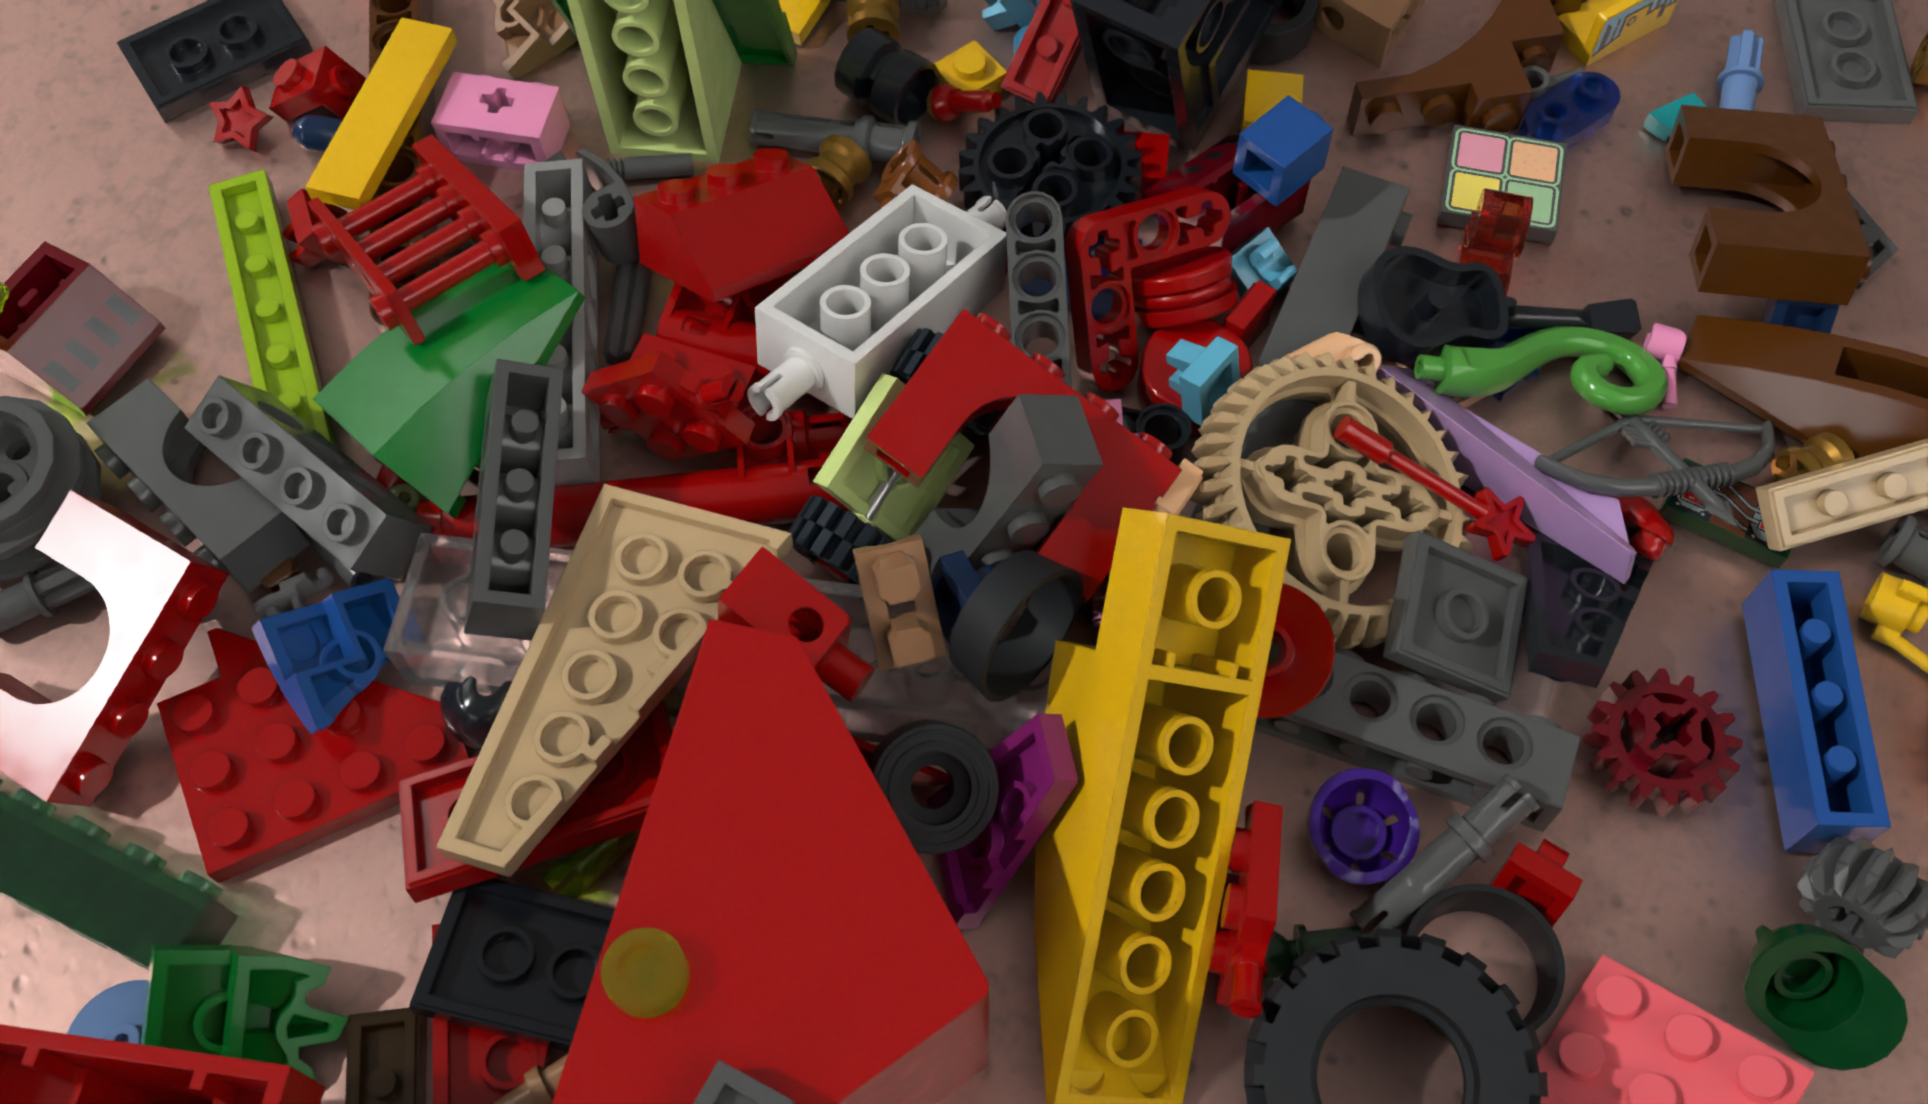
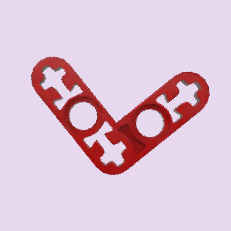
M1198 186L1186 187L1085 215L1077 219L1069 228L1065 238V258L1076 362L1079 374L1085 381L1109 392L1118 391L1132 381L1138 369L1139 356L1131 268L1206 247L1219 241L1226 233L1231 215L1229 203L1223 195ZM1202 206L1206 207V214L1198 218L1197 226L1186 222H1179L1178 217L1188 219L1198 216L1202 212ZM1155 214L1159 223L1157 236L1151 244L1142 246L1138 238L1139 227L1146 217ZM1098 234L1104 236V244L1096 247L1095 256L1090 255L1089 246L1097 243ZM1101 268L1107 270L1108 274H1101ZM1110 289L1113 296L1111 309L1105 317L1095 320L1091 312L1094 297L1100 291ZM1103 334V340L1096 337V335ZM1109 351L1115 353V359L1107 362L1109 360ZM1107 362L1106 372L1100 370L1101 364Z

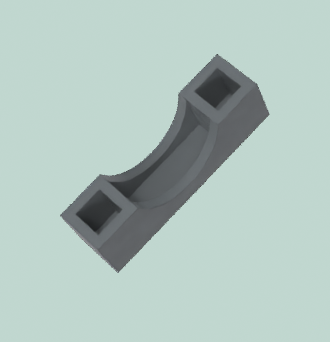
M147 378L86 423L103 443L94 452L119 479L130 472L134 478L127 482L126 485L152 513L160 506L167 510L159 519L185 547L196 540L201 547L193 553L228 573L249 594L278 565L289 557L293 559L308 547L310 543L288 516L243 478L213 486L192 484L195 466L207 447L184 428L189 419L183 411Z
M1017 395L989 433L990 476L981 508L933 509L914 534H920L923 539L930 575L940 556L961 550L964 551L975 571L989 565H998L1004 559L1017 552L1032 550L1039 540L1048 534L1050 527L1067 507L1081 495L1084 487L1100 470L1103 463L1078 396Z

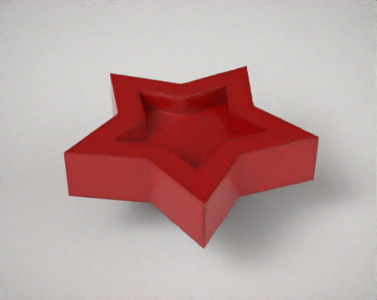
M241 86L229 101L208 102L218 120L213 142L225 144L237 141L248 150L257 152L259 130L274 117L256 108L250 89Z

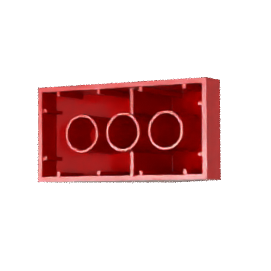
M709 619L552 1104H693L718 1060L790 1098L795 1104H937L985 1069L989 1063L988 980L797 636Z

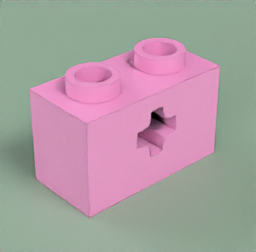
M452 72L431 121L438 141L460 162L524 171L525 163L545 162L560 151L571 125L560 88L557 86Z

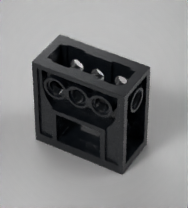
M1070 0L1097 109L1106 105L1108 107V114L1118 119L1123 118L1125 122L1143 131L1170 134L1171 144L1193 154L1284 0Z

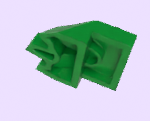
M152 945L141 1037L142 1045L288 1065L316 1081L314 1069L299 1058V1047L337 1041L349 1017L311 1008L305 1002L307 992L325 984L331 969L330 966L248 946Z

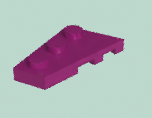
M1038 713L989 751L996 766L999 781L998 801L993 816L985 829L969 844L955 851L938 854L950 913L959 929L978 928L1079 782L1074 765V754L1069 745L1062 714ZM946 784L927 799L928 807L939 805L946 799L950 791V784Z

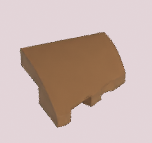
M490 0L496 5V15L494 18L496 34L505 40L508 58L502 61V65L515 79L556 58L578 40L550 0Z

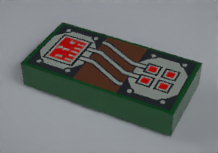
M1687 458L1683 459L1689 467L1702 466ZM1739 481L1730 487L1713 489L1723 501H1729L1737 527L1704 511L1705 506L1692 493L1664 498L1659 512L1666 520L1777 569L1788 559L1791 549L1784 551L1768 549L1755 487Z

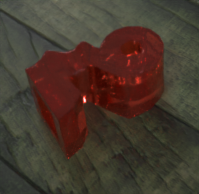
M1484 188L1481 192L1476 211H1471L1469 223L1465 224L1459 243L1456 263L1480 262L1489 265L1499 275L1506 295L1512 274L1514 257L1520 258L1526 241L1532 216L1533 197Z

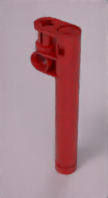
M749 405L742 410V413L754 421L756 425L748 443L736 447L738 467L555 486L550 549L576 546L604 484L763 526L793 524L811 495L820 496L828 502L831 501L839 505L844 511L852 512L813 482L851 423L852 418L842 412L807 416L804 410L788 412L785 410L777 420L769 421L766 420V413L760 416ZM763 439H777L769 444H757L759 441ZM477 494L463 496L467 501L456 519L448 515L429 499L419 501L416 513L434 527L420 547L423 558L427 562L452 560L455 556H459L461 559L471 558Z

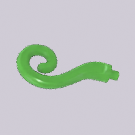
M1557 326L1542 329L1497 349L1444 345L1437 356L1420 354L1416 359L1414 368L1415 378L1433 381L1434 389L1438 394L1477 398L1490 396L1508 389L1540 366L1552 360L1563 357H1580L1572 364L1570 381L1573 388L1593 406L1608 412L1624 415H1639L1650 412L1662 402L1668 387L1667 375L1663 366L1641 346L1616 334L1582 326ZM1613 366L1628 375L1634 386H1616L1604 378L1609 375Z

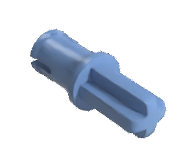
M1744 30L1742 34L1733 35L1729 40L1725 70L1717 78V89L1721 93L1719 108L1754 111L1756 96L1763 89L1765 82L1764 75L1760 71L1764 39L1754 35V30Z

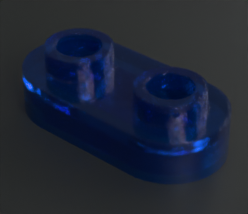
M1577 73L1528 105L1519 127V136L1566 143L1568 150L1610 122L1620 101V90L1613 80L1601 73Z

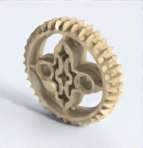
M1305 352L1301 355H1295L1291 359L1284 356L1281 359L1273 360L1268 365L1258 366L1249 372L1244 379H1238L1227 389L1228 393L1215 401L1213 408L1210 410L1211 415L1203 420L1202 426L1198 429L1202 437L1195 442L1191 452L1198 459L1193 464L1203 471L1201 475L1203 479L1189 500L1202 506L1203 510L1195 515V519L1257 532L1252 523L1253 521L1260 525L1287 531L1288 539H1291L1283 583L1303 591L1320 606L1332 627L1335 648L1346 650L1355 646L1359 649L1372 648L1382 642H1386L1394 596L1370 606L1348 604L1349 594L1359 588L1365 580V576L1373 568L1375 552L1403 550L1405 537L1418 530L1469 552L1474 546L1464 537L1469 534L1465 528L1466 525L1474 521L1463 514V510L1406 475L1380 468L1375 462L1335 439L1334 432L1341 420L1346 416H1350L1391 441L1393 449L1459 489L1469 476L1455 471L1453 462L1460 452L1447 451L1442 442L1447 430H1435L1428 421L1432 410L1419 411L1413 405L1415 391L1398 393L1396 391L1395 376L1383 378L1380 381L1377 380L1374 364L1357 370L1352 356L1335 362L1329 352L1317 355L1314 358ZM1284 400H1307L1318 403V407L1312 409L1302 420L1292 445L1282 444L1277 447H1264L1254 451L1246 459L1241 458L1247 429L1250 423L1264 409Z

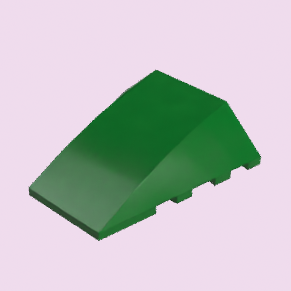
M493 264L411 311L426 340L415 346L399 326L390 332L386 330L357 354L313 400L374 457L444 512L456 519L467 501L459 493L473 469L480 471L486 403L496 359L546 366L586 297L547 267H545L546 270L524 282L507 264L500 268Z

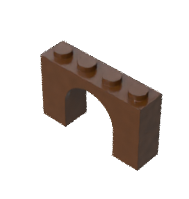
M1681 105L1664 152L1672 185L1744 192L1768 200L1785 211L1770 212L1708 206L1689 253L1698 292L1847 306L1858 283L1864 282L1871 272L1873 250L1870 245L1866 244L1860 227L1859 211L1854 209L1847 190V177L1840 171L1835 157V143L1829 140L1822 117Z

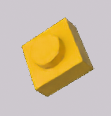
M975 40L934 63L939 70L938 84L950 83L961 90L988 89L998 93L1003 90L1000 86L1007 71Z

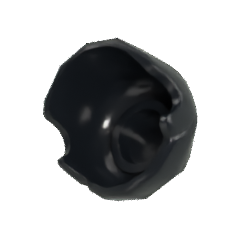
M473 676L466 678L463 683L450 680L440 696L441 716L447 729L460 742L481 751L513 681H506L493 694L483 696L478 693L476 688L477 679Z

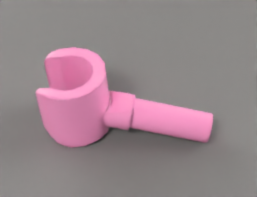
M1654 323L1652 332L1648 333L1645 337L1642 348L1652 354L1657 361H1661L1660 364L1663 366L1668 380L1667 391L1661 402V407L1663 409H1674L1678 406L1677 363L1685 347L1686 334L1680 329Z

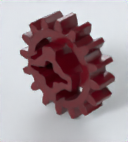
M1659 668L1649 682L1646 681L1645 677L1638 670L1632 671L1622 685L1613 681L1600 696L1602 701L1598 700L1586 717L1594 725L1583 736V743L1591 747L1600 748V751L1590 761L1589 766L1591 770L1608 769L1613 775L1605 787L1609 793L1617 791L1623 786L1630 790L1629 807L1637 809L1647 798L1654 800V807L1658 816L1665 817L1677 803L1687 815L1694 813L1705 802L1704 800L1712 803L1727 788L1725 783L1739 771L1740 765L1731 757L1743 746V741L1740 738L1725 734V730L1736 720L1734 714H1716L1712 706L1719 695L1714 690L1705 693L1701 697L1693 692L1694 677L1687 675L1679 685H1674L1670 683V677L1664 668ZM1669 733L1674 734V737L1668 744L1662 743L1655 750L1649 748L1658 738L1662 740Z

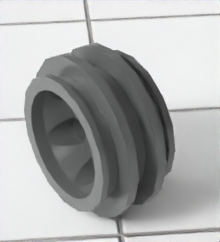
M0 396V581L23 577V574L29 571L38 572L56 562V560L35 547L70 490L97 500L101 498V465L87 441L75 431L70 421L64 415L39 400Z

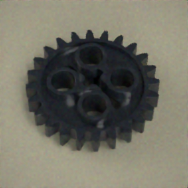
M1037 92L1035 104L1029 106L1020 96L1015 97V110L1009 112L1002 106L994 109L995 122L980 117L977 120L978 134L967 133L965 136L966 150L959 151L960 169H958L959 191H963L965 209H970L983 196H991V203L984 210L997 199L1007 212L1011 202L1022 193L1030 191L1044 192L1052 196L1060 205L1065 249L1066 235L1077 219L1088 214L1136 202L1137 192L1141 191L1142 152L1135 151L1136 135L1124 134L1125 120L1123 118L1107 122L1108 107L1106 105L1099 107L1093 112L1088 111V97L1085 96L1074 106L1067 104L1065 92H1060L1055 103H1047L1044 94ZM1033 222L1024 226L1020 232L1028 237H1039L1048 232L1050 227L1041 222ZM1098 234V237L1104 240V236Z

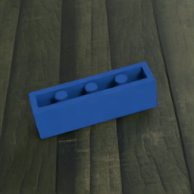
M1771 569L1742 603L1784 852L1819 853L1836 836L1849 839L1852 842H1855L1862 836L1872 842L1890 829L1891 824L1839 571Z

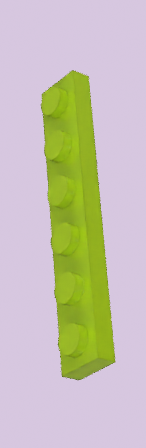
M265 169L210 184L208 188L253 387L270 392L337 447L329 414L313 400L323 388L292 262L289 257L287 241L283 235L284 229L273 184Z

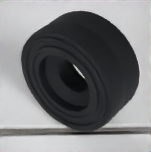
M920 720L902 725L880 741L867 763L918 853L942 854L962 848L973 841L985 829L995 811L999 794V781L994 761L989 751L978 738L956 725L936 720ZM930 765L940 766L946 771L950 779L948 796L942 803L933 807L919 805L911 792L913 777L923 767Z

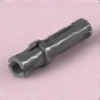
M1506 773L1502 780L1462 817L1457 812L1445 821L1449 828L1435 841H1432L1416 858L1356 910L1353 909L1349 915L1363 929L1379 913L1387 911L1388 915L1368 933L1375 932L1377 928L1401 929L1429 899L1442 892L1474 862L1480 859L1483 863H1486L1494 856L1495 852L1491 847L1508 832L1512 831L1528 815L1536 812L1540 806L1527 792L1506 811H1503L1501 805L1522 787L1512 776Z

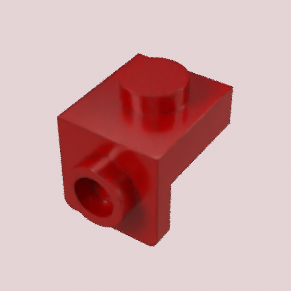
M325 45L297 60L289 59L279 67L273 79V84L276 88L269 109L287 122L324 105L343 119L366 78Z

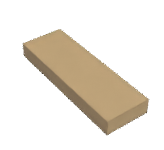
M1928 438L1756 487L1768 549L1784 551L1928 509Z

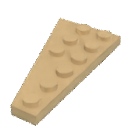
M604 484L438 841L436 848L442 856L511 877L696 661L709 619L718 620V598L761 547H764L778 559L782 560L794 546L792 534Z

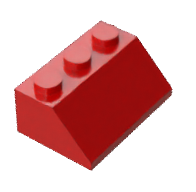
M780 148L757 150L754 152L753 158L735 164L719 163L711 165L706 169V173L686 180L670 179L663 181L657 185L656 190L634 197L640 264L713 303L807 267L850 233L814 167L789 156L786 150Z

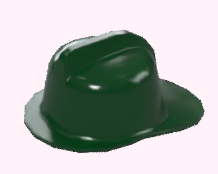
M1794 923L1780 926L1774 930L1761 924L1756 928L1755 934L1758 942L1750 954L1747 965L1748 972L1743 983L1745 1002L1761 1022L1768 1026L1799 1055L1821 1067L1841 1071L1868 1067L1886 1058L1902 1041L1908 1023L1904 998L1892 981L1852 945L1813 924Z

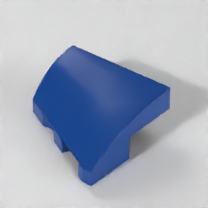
M384 578L331 593L322 602L259 619L251 627L276 682L292 709L311 735L329 727L344 707L375 679L385 664L415 637V633L391 578Z

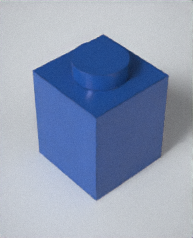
M1288 95L1239 134L1232 173L1277 207L1324 169L1334 128L1328 125L1319 114L1308 110Z

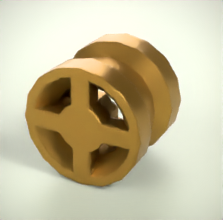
M899 0L846 1V12L849 19L846 25L848 42L859 31L868 27L876 28L899 42L900 26L897 21L899 17Z
M837 134L827 136L819 147V157L811 158L806 162L814 167L837 208L846 206L854 194L853 186L863 183L872 171V163L865 151L853 140Z
M1824 432L1809 438L1804 443L1803 448L1792 446L1777 452L1772 460V477L1774 482L1850 461L1855 459L1844 440L1835 434Z

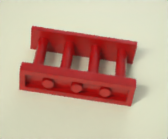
M432 134L411 145L422 166L414 170L415 177L341 218L336 219L318 197L307 202L319 221L310 229L324 252L330 259L340 254L373 294L368 300L387 330L390 332L399 326L415 346L426 340L411 314V311L493 264L498 268L507 264L524 282L546 270L521 219ZM430 197L432 199L357 242L354 240L357 236L425 198ZM449 218L453 221L376 265L373 262ZM472 240L475 243L474 246L399 289L394 287V284L467 242Z

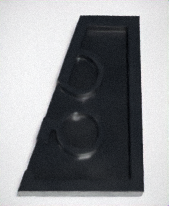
M1532 532L1536 536V540L1525 547L1521 546L1519 549L1521 575L1529 578L1524 605L1528 670L1531 673L1546 676L1554 681L1573 682L1597 688L1612 658L1653 561L1635 556L1630 578L1623 584L1546 535Z

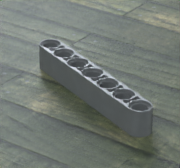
M1030 191L1022 193L1015 198L1008 207L1006 214L1011 340L1015 347L1031 357V354L1025 348L1034 339L1049 338L1058 345L1057 348L1045 357L1054 362L1064 372L1065 378L1063 382L1072 388L1062 213L1060 205L1052 196L1044 192ZM1033 222H1041L1050 227L1048 232L1039 237H1028L1020 232L1024 226ZM1037 279L1046 280L1054 286L1049 293L1039 297L1030 296L1023 291L1026 284ZM1039 540L1031 551L1036 552L1042 541ZM1031 596L1026 600L1027 605L1031 599ZM1083 604L1080 605V608H1079V611H1078L1077 616L1079 615L1080 611L1082 610Z

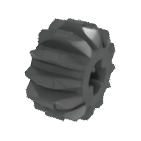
M1836 836L1829 845L1821 849L1817 856L1813 855L1801 872L1802 878L1796 886L1802 894L1798 905L1806 913L1816 917V926L1856 946L1865 956L1870 957L1875 952H1878L1885 957L1895 959L1904 949H1910L1916 939L1921 940L1928 930V882L1917 877L1919 866L1902 862L1895 857L1893 848L1883 851L1876 848L1869 839L1862 836L1855 842Z

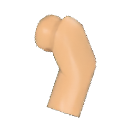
M1339 332L1327 334L1285 355L1291 359L1295 355L1307 352L1314 358L1317 355L1329 352L1335 362L1352 356L1357 370L1374 364L1376 373L1381 367L1382 362L1381 353L1376 346Z

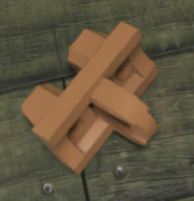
M921 535L908 536L888 544L852 549L879 671L947 656ZM908 601L914 603L915 611L889 617L887 603L890 605Z

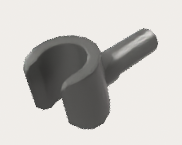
M1538 66L1524 67V72L1533 91L1527 108L1538 110L1544 105L1547 93L1583 81L1586 77L1585 70L1579 67L1552 76Z

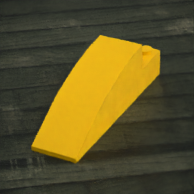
M1123 508L1096 646L1055 639L1045 713L1062 714L1069 745L1074 754V765L1079 782L1035 844L1034 935L1046 1104H1183L1291 539L1170 513Z

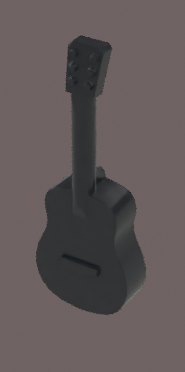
M1398 246L1384 251L1362 276L1358 287V313L1368 342L1378 348L1381 356L1401 364H1415L1420 354L1437 356L1444 345L1490 349L1506 334L1507 329L1539 331L1557 326H1582L1607 331L1626 339H1631L1642 329L1637 303L1631 298L1588 304L1583 309L1517 305V301L1514 298L1506 296L1499 275L1489 265L1480 262L1454 263L1427 250L1411 246Z

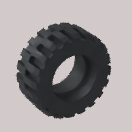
M1377 928L1373 933L1356 935L1355 932L1341 935L1332 938L1331 942L1315 950L1310 949L1296 959L1293 965L1280 978L1276 979L1264 996L1262 1002L1263 1011L1260 1016L1254 1017L1247 1038L1244 1061V1086L1247 1104H1322L1317 1083V1067L1326 1039L1343 1019L1359 1010L1375 1006H1396L1414 1011L1433 1022L1446 1035L1457 1053L1463 1073V1097L1461 1104H1540L1541 1097H1548L1547 1072H1539L1535 1049L1541 1048L1534 1026H1526L1515 1007L1520 1004V1001L1506 983L1499 986L1485 972L1486 964L1469 952L1462 955L1446 947V940L1425 933L1418 937L1401 934V929Z

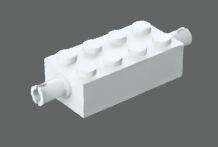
M912 184L755 307L757 360L759 365L771 372L748 388L747 396L752 408L760 416L766 413V420L775 421L788 407L807 392L853 419L881 374L890 375L891 369L918 328L922 330L927 328L931 329L935 334L937 332L944 334L963 308L974 316L1004 290L1007 236L1006 232L1002 229L1006 227L1007 212L1001 202L996 199L984 210L991 203L992 197L983 196L966 212Z

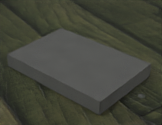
M1774 0L1797 115L1821 116L1823 121L1911 124L1919 109L1892 0Z

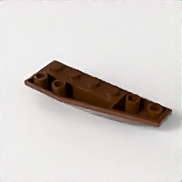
M1697 315L1694 319L1677 366L1764 420L1772 421L1774 426L1803 444L1809 438L1824 432L1832 433L1845 441L1852 450L1855 459L1928 438V357L1836 334L1766 322ZM1928 509L1921 510V512L1928 514Z

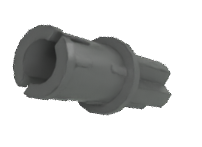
M61 563L41 573L29 571L23 574V581L0 591V635L40 615L51 618L58 614L59 606L97 588L87 579Z

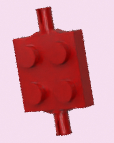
M662 350L591 372L581 391L583 395L600 406V424L603 430L609 428L607 432L609 434H615L627 429L634 431L647 441V447L654 454L672 461L746 445L756 425L754 421L731 404L740 401L744 396V384L740 378L735 380L736 375L729 374L715 380L703 379L685 369Z
M1254 800V803L1246 806L1247 811H1245L1244 815L1245 828L1236 827L1228 866V870H1231V873H1227L1219 912V915H1222V929L1216 928L1208 972L1218 974L1216 1004L1229 1006L1234 1015L1248 1019L1260 1016L1263 1011V979L1267 976L1268 970L1265 956L1277 922L1283 806Z

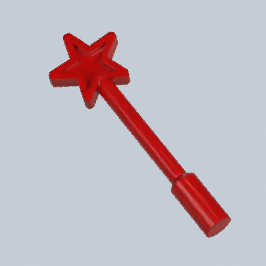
M1346 416L1338 424L1334 432L1335 439L1376 464L1386 463L1475 517L1477 520L1466 525L1465 530L1471 534L1487 537L1493 560L1499 561L1508 557L1512 544L1525 547L1536 540V536L1520 520L1525 502L1523 497L1518 496L1504 504L1490 488H1484L1477 492L1475 498L1393 449L1391 441L1352 417Z

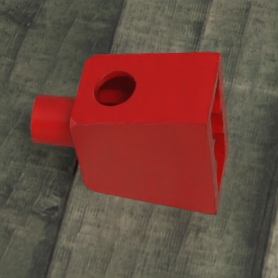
M764 547L758 550L718 598V621L797 636L821 681L849 702H852L860 694L875 671L872 665L847 648L852 625L850 616Z

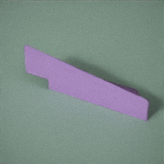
M1381 365L1376 373L1377 380L1380 381L1383 378L1395 376L1396 391L1400 394L1415 391L1413 405L1419 411L1432 410L1428 419L1429 423L1435 430H1447L1442 442L1447 451L1460 452L1453 465L1456 472L1469 475L1463 483L1465 486L1475 492H1479L1484 488H1490L1504 504L1518 496L1523 497L1525 502L1520 520L1624 584L1630 578L1636 551L1629 545L1620 502L1617 498L1610 495L1583 491L1541 473L1534 467L1535 459L1543 454L1464 407L1459 406L1447 395L1438 394L1434 389V384L1429 380L1415 378L1414 369Z

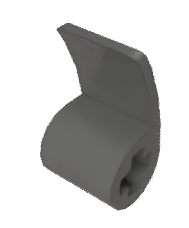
M586 149L576 152L578 159L583 158L591 186L597 190L584 202L582 213L602 256L606 261L613 264L625 265L640 259L635 205L632 194L621 177L610 165Z

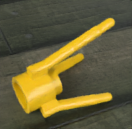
M1882 572L1873 584L1859 617L1875 624L1870 639L1892 647L1928 674V655L1901 636L1904 630L1917 634L1928 618V588Z

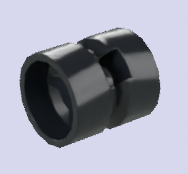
M868 27L859 31L851 38L843 49L836 65L834 79L835 86L839 92L862 106H871L873 112L891 124L908 125L911 120L918 121L927 111V96L930 90L939 83V70L935 64L914 51L903 50L899 42L881 31Z

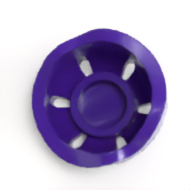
M1356 768L1330 777L1314 795L1307 814V836L1314 854L1333 876L1344 882L1365 885L1388 880L1398 874L1415 856L1420 838L1418 814L1400 782L1384 772L1368 768ZM1358 792L1364 794L1362 805H1356V794ZM1322 807L1328 809L1333 817L1332 819L1323 814ZM1390 816L1397 817L1398 821L1388 826L1385 825L1384 820ZM1380 853L1389 854L1393 856L1395 860L1389 861L1382 857ZM1352 864L1356 865L1357 871L1351 869Z

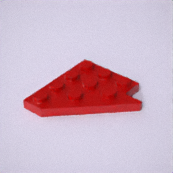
M219 628L209 630L207 634L221 677L157 703L206 872L217 883L399 805L398 781L472 757L468 745L460 742L447 729L441 716L440 702L375 680L344 707L329 727L311 735L281 691L257 641Z

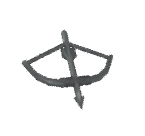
M1613 413L1619 419L1618 421L1550 456L1539 455L1535 459L1534 467L1541 473L1587 492L1616 497H1652L1656 499L1692 493L1705 506L1704 511L1737 527L1729 501H1723L1713 489L1730 487L1736 482L1758 475L1774 459L1775 434L1773 423L1770 420L1765 421L1762 425ZM1661 427L1761 435L1762 447L1751 458L1733 464L1721 462L1689 467L1666 444L1670 439L1669 433L1665 434V429H1661ZM1617 432H1621L1622 436L1626 437V440L1630 441L1632 446L1649 449L1670 471L1652 473L1647 478H1614L1585 473L1561 463V461Z

